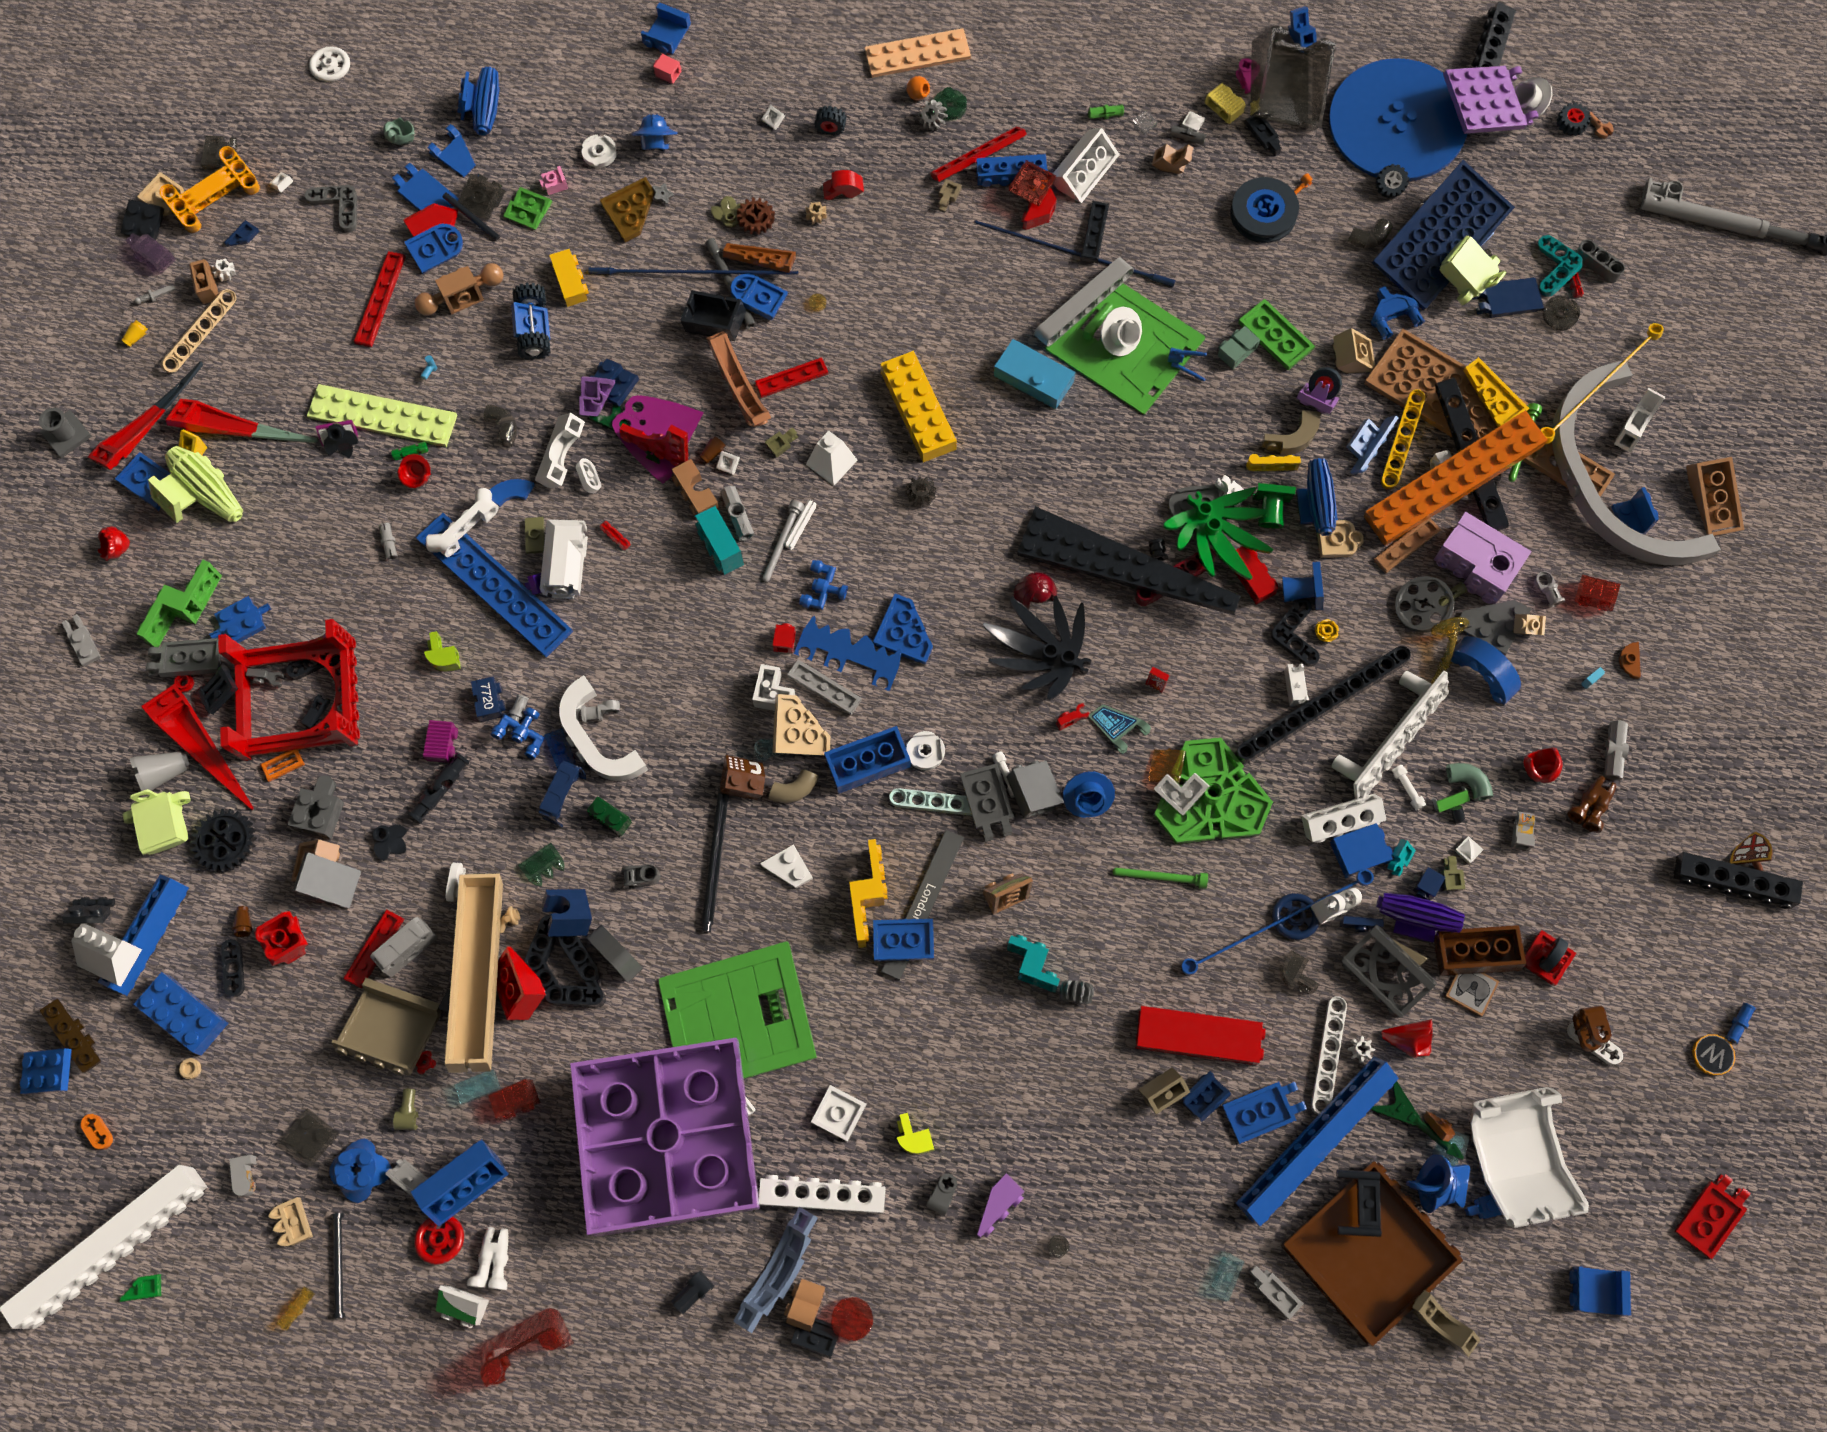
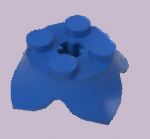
M359 1139L351 1143L344 1152L333 1160L329 1169V1175L332 1182L341 1188L343 1195L354 1203H361L370 1196L374 1186L381 1185L387 1181L389 1177L385 1173L392 1169L385 1157L375 1152V1146L371 1141ZM358 1165V1167H361V1172H357L356 1175L354 1168Z

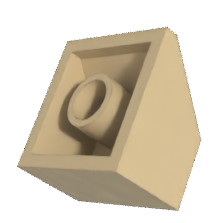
M1352 328L1333 336V349L1336 353V366L1339 370L1345 373L1373 371L1375 361L1370 338Z

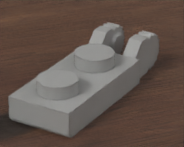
M75 615L73 619L79 627L78 629L73 631L71 624L67 620L63 621L62 624L68 633L67 636L81 665L86 666L100 659L101 656L87 627L84 626L81 618Z

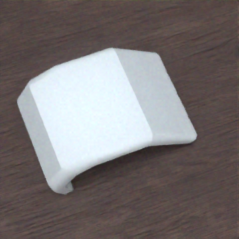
M1545 1087L1476 1101L1473 1105L1470 1125L1484 1182L1507 1225L1513 1228L1527 1226L1529 1222L1537 1224L1547 1222L1549 1218L1556 1220L1570 1217V1214L1575 1216L1588 1213V1201L1565 1165L1553 1125L1551 1106L1562 1103L1561 1094L1553 1088Z

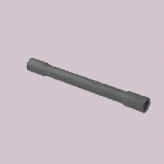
M708 239L705 244L718 269L728 270L715 239ZM721 274L730 292L733 278L731 274ZM745 308L746 313L743 323L746 329H749V325L754 327L756 323L750 311Z

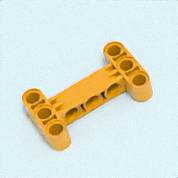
M225 146L219 151V156L225 165L224 167L182 194H179L175 187L170 184L163 185L160 188V195L188 232L195 233L201 228V223L196 213L238 186H241L249 195L259 192L260 186L255 176L232 147ZM232 155L231 159H226L227 156ZM243 169L242 172L236 173L237 170ZM248 183H254L250 187L247 186ZM173 193L171 197H167L168 194ZM184 207L182 211H177L178 208ZM195 221L192 225H188V222Z

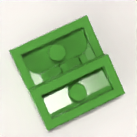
M519 187L514 201L510 200L504 217L536 230L549 209L552 200Z

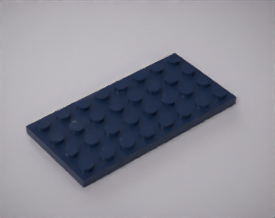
M1462 160L1371 263L1408 297L1415 299L1418 306L1424 311L1450 282L1442 274L1440 267L1457 243L1467 235L1471 236L1481 247L1515 207L1469 164Z

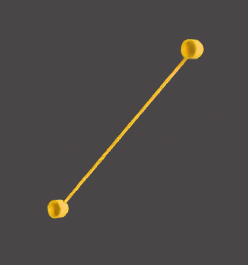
M1658 323L1651 324L1647 331L1648 338L1553 429L1550 427L1541 429V432L1547 438L1545 444H1549L1554 440L1555 430L1650 339L1657 340L1662 336L1664 330L1662 325Z

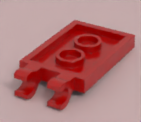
M1721 1174L1715 1184L1708 1182L1674 1231L1709 1259H1713L1747 1211L1743 1203L1751 1194L1744 1188H1738L1733 1197L1727 1194L1725 1190L1733 1179L1726 1174L1724 1176Z

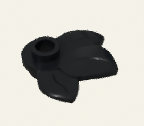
M334 423L330 425L327 430L328 437L324 440L326 453L332 455L338 450L342 455L350 458L353 453V445L359 443L358 437L354 432L345 430L341 424ZM335 429L340 432V435L335 433Z
M398 824L390 827L381 825L374 829L372 833V838L376 842L374 852L380 860L386 861L390 853L403 854L406 852V844L402 837L407 833V829ZM382 832H385V838L381 839L379 837Z

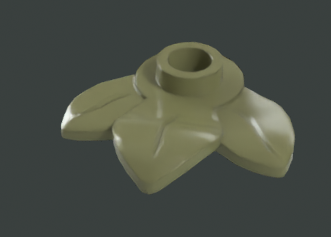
M725 196L721 200V206L711 207L712 215L716 220L722 221L725 226L735 227L739 223L737 221V209L740 208L741 203L736 204L734 198Z

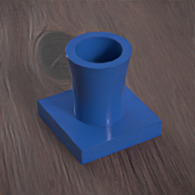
M1312 562V577H1282L1284 603L1314 597L1315 610H1323L1324 594L1320 562Z

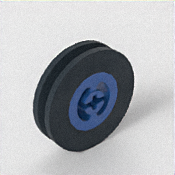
M1258 177L1245 182L1238 188L1232 201L1230 216L1236 230L1247 239L1260 243H1271L1283 239L1292 231L1299 214V201L1295 192L1286 183L1275 178Z

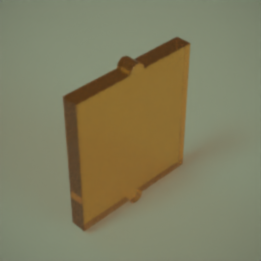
M1171 748L1167 750L1154 749L1148 780L1150 782H1160L1168 774L1177 783H1180L1185 751L1171 750Z

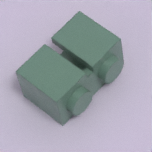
M1244 326L1240 330L1237 329L1228 341L1225 340L1220 344L1218 357L1230 368L1234 369L1258 348L1260 339Z

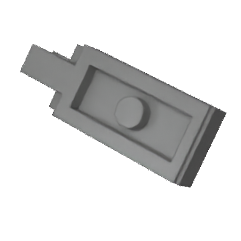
M1257 1266L1251 1268L1249 1273L1256 1279L1254 1285L1290 1320L1303 1305V1302L1273 1273H1270L1268 1270H1265L1263 1273Z

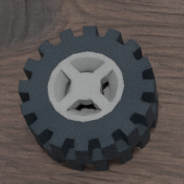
M1398 164L1385 166L1378 173L1375 180L1378 193L1387 198H1395L1401 195L1409 184L1408 172H1405V168H1401Z

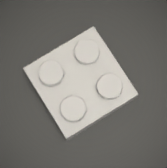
M830 1085L811 1123L848 1142L867 1104Z

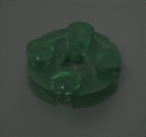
M946 87L934 97L936 102L940 101L942 107L944 106L947 109L944 113L948 117L943 118V120H957L966 113L967 98L961 92L951 87ZM947 103H953L954 107L950 106L948 108Z

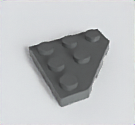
M1516 600L1464 610L1454 628L1468 636L1477 637L1488 642L1505 655L1517 633H1514L1515 614H1529L1531 609Z

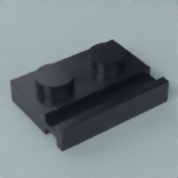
M815 1318L810 1332L796 1327L791 1345L831 1359L842 1327Z

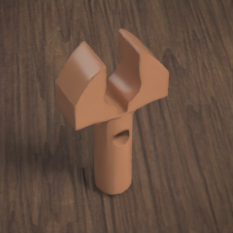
M1590 112V122L1597 128L1595 134L1599 138L1606 139L1608 135L1603 131L1606 130L1612 135L1613 125L1610 122L1607 124L1601 123Z

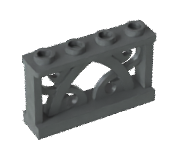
M1378 925L1341 960L1343 962L1342 966L1349 973L1353 972L1359 977L1357 981L1365 988L1368 986L1373 991V997L1380 1003L1383 1001L1388 1006L1387 1010L1394 1017L1402 1018L1437 984ZM1372 936L1377 939L1372 951L1361 948ZM1388 951L1390 953V957L1388 959H1384L1379 957L1378 953L1384 956L1383 952ZM1357 953H1366L1370 956V960L1368 958L1359 959L1364 961L1365 965L1363 967L1355 964L1354 957ZM1398 959L1401 962L1397 970L1400 983L1379 981L1376 968L1377 960L1382 963H1392ZM1369 970L1370 978L1364 972ZM1404 970L1410 972L1409 977L1405 976L1406 982L1402 977V971ZM1422 983L1425 987L1413 998L1410 988ZM1382 990L1390 991L1388 996ZM1401 990H1405L1408 994V1002L1405 1005H1398L1393 999L1395 995H1399L1402 1000L1403 993Z

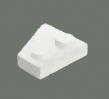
M794 845L761 863L763 868L769 870L794 888H798L813 879Z

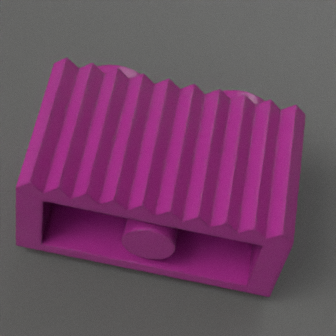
M429 720L423 753L426 761L450 763V759L455 755L453 742L458 737V728H456L453 722Z

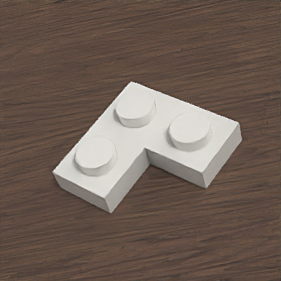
M1196 773L1182 787L1166 774L1154 790L1180 814L1184 815L1210 786Z

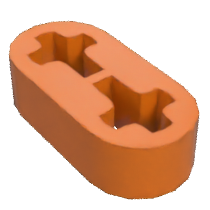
M95 1114L84 1116L81 1121V1128L92 1146L100 1150L109 1148L113 1142V1137L102 1118ZM90 1119H91V1120H96V1121L93 1123L94 1126H95V1128H96V1130H94V1128H92V1127H88V1125L90 1124V1122H89ZM98 1133L101 1136H106V1138L104 1139V1144H98V1142L100 1141V1138L97 1135Z

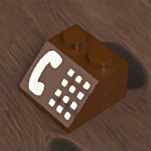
M725 755L719 793L758 800L763 796L765 783L763 763Z

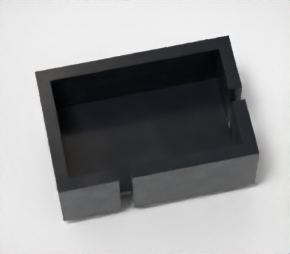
M692 290L687 301L688 307H685L680 319L685 332L710 337L724 331L729 341L735 342L746 313L742 300L731 297L724 299L721 295Z

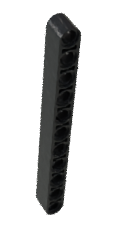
M1405 646L1396 647L1243 742L1236 750L1235 756L1242 764H1247L1402 668L1411 657L1410 650ZM1396 655H1401L1404 660L1399 659ZM1381 664L1387 665L1389 669H1384ZM1366 673L1371 674L1373 676V679H1369L1366 676ZM1350 683L1356 684L1358 688L1351 687ZM1335 693H1340L1342 698L1336 697ZM1319 702L1325 703L1327 708L1321 707ZM1303 712H1309L1312 717H1306ZM1288 722H1294L1296 727H1290ZM1272 731L1278 732L1280 737H1275ZM1256 741L1263 742L1265 747H1259ZM1240 751H1246L1249 757L1242 756Z

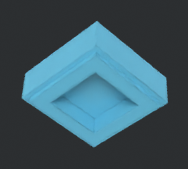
M1600 667L1581 683L1585 689L1589 688L1605 674V671Z

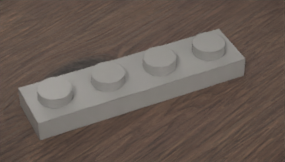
M799 659L787 674L792 680L849 715L853 714L862 701L861 697Z

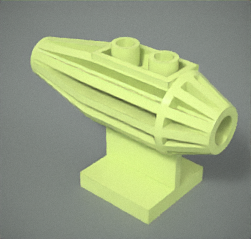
M179 446L171 448L165 454V461L171 474L161 481L155 476L148 479L151 498L176 523L183 519L182 510L195 501H198L229 522H236L243 516V509L224 482L223 473L218 468L215 469L211 465L210 460L199 452L194 453Z

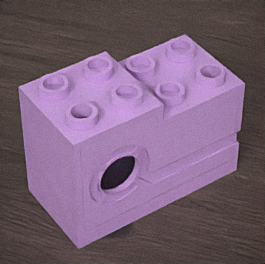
M1465 512L1434 560L1438 566L1453 571L1456 577L1466 579L1464 584L1469 593H1476L1482 597L1485 603L1496 604L1506 592L1532 551Z

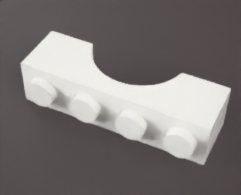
M572 413L558 416L535 481L547 488L562 486L567 469L564 467L565 455L570 446L580 437L585 423L583 420Z

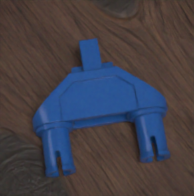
M1386 287L1378 289L1376 295L1379 305L1370 323L1378 329L1383 340L1393 335V332L1386 323L1389 320L1406 314L1410 317L1414 327H1418V325L1420 326L1425 322L1418 311V303L1415 299L1400 294H1390Z

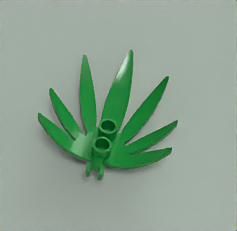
M1256 487L1229 493L1210 502H1202V494L1197 491L1195 494L1197 499H1193L1191 495H1188L1186 498L1188 504L1193 506L1194 509L1171 517L1163 525L1164 529L1175 530L1186 524L1177 539V550L1179 551L1188 544L1193 530H1196L1198 555L1203 567L1211 577H1214L1215 573L1208 541L1219 558L1230 569L1247 580L1252 579V575L1242 558L1223 532L1230 539L1250 550L1267 554L1273 551V548L1222 519L1245 521L1265 516L1268 512L1266 509L1227 508L1246 500L1255 492Z

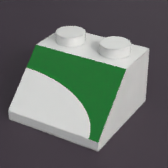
M440 1285L436 1311L442 1313L441 1318L450 1321L456 1318L461 1320V1325L472 1328L473 1325H480L489 1300L451 1286Z

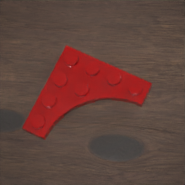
M624 423L619 429L620 437L625 442H632L638 445L641 450H648L659 459L670 461L675 467L688 461L687 432L670 425L665 435L652 433V435L647 436L641 430Z

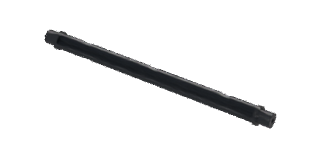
M720 786L718 787L701 923L703 924L702 932L711 933V927L714 923L729 795L719 793Z

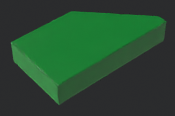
M161 1274L138 1277L125 1295H122L120 1302L161 1296Z

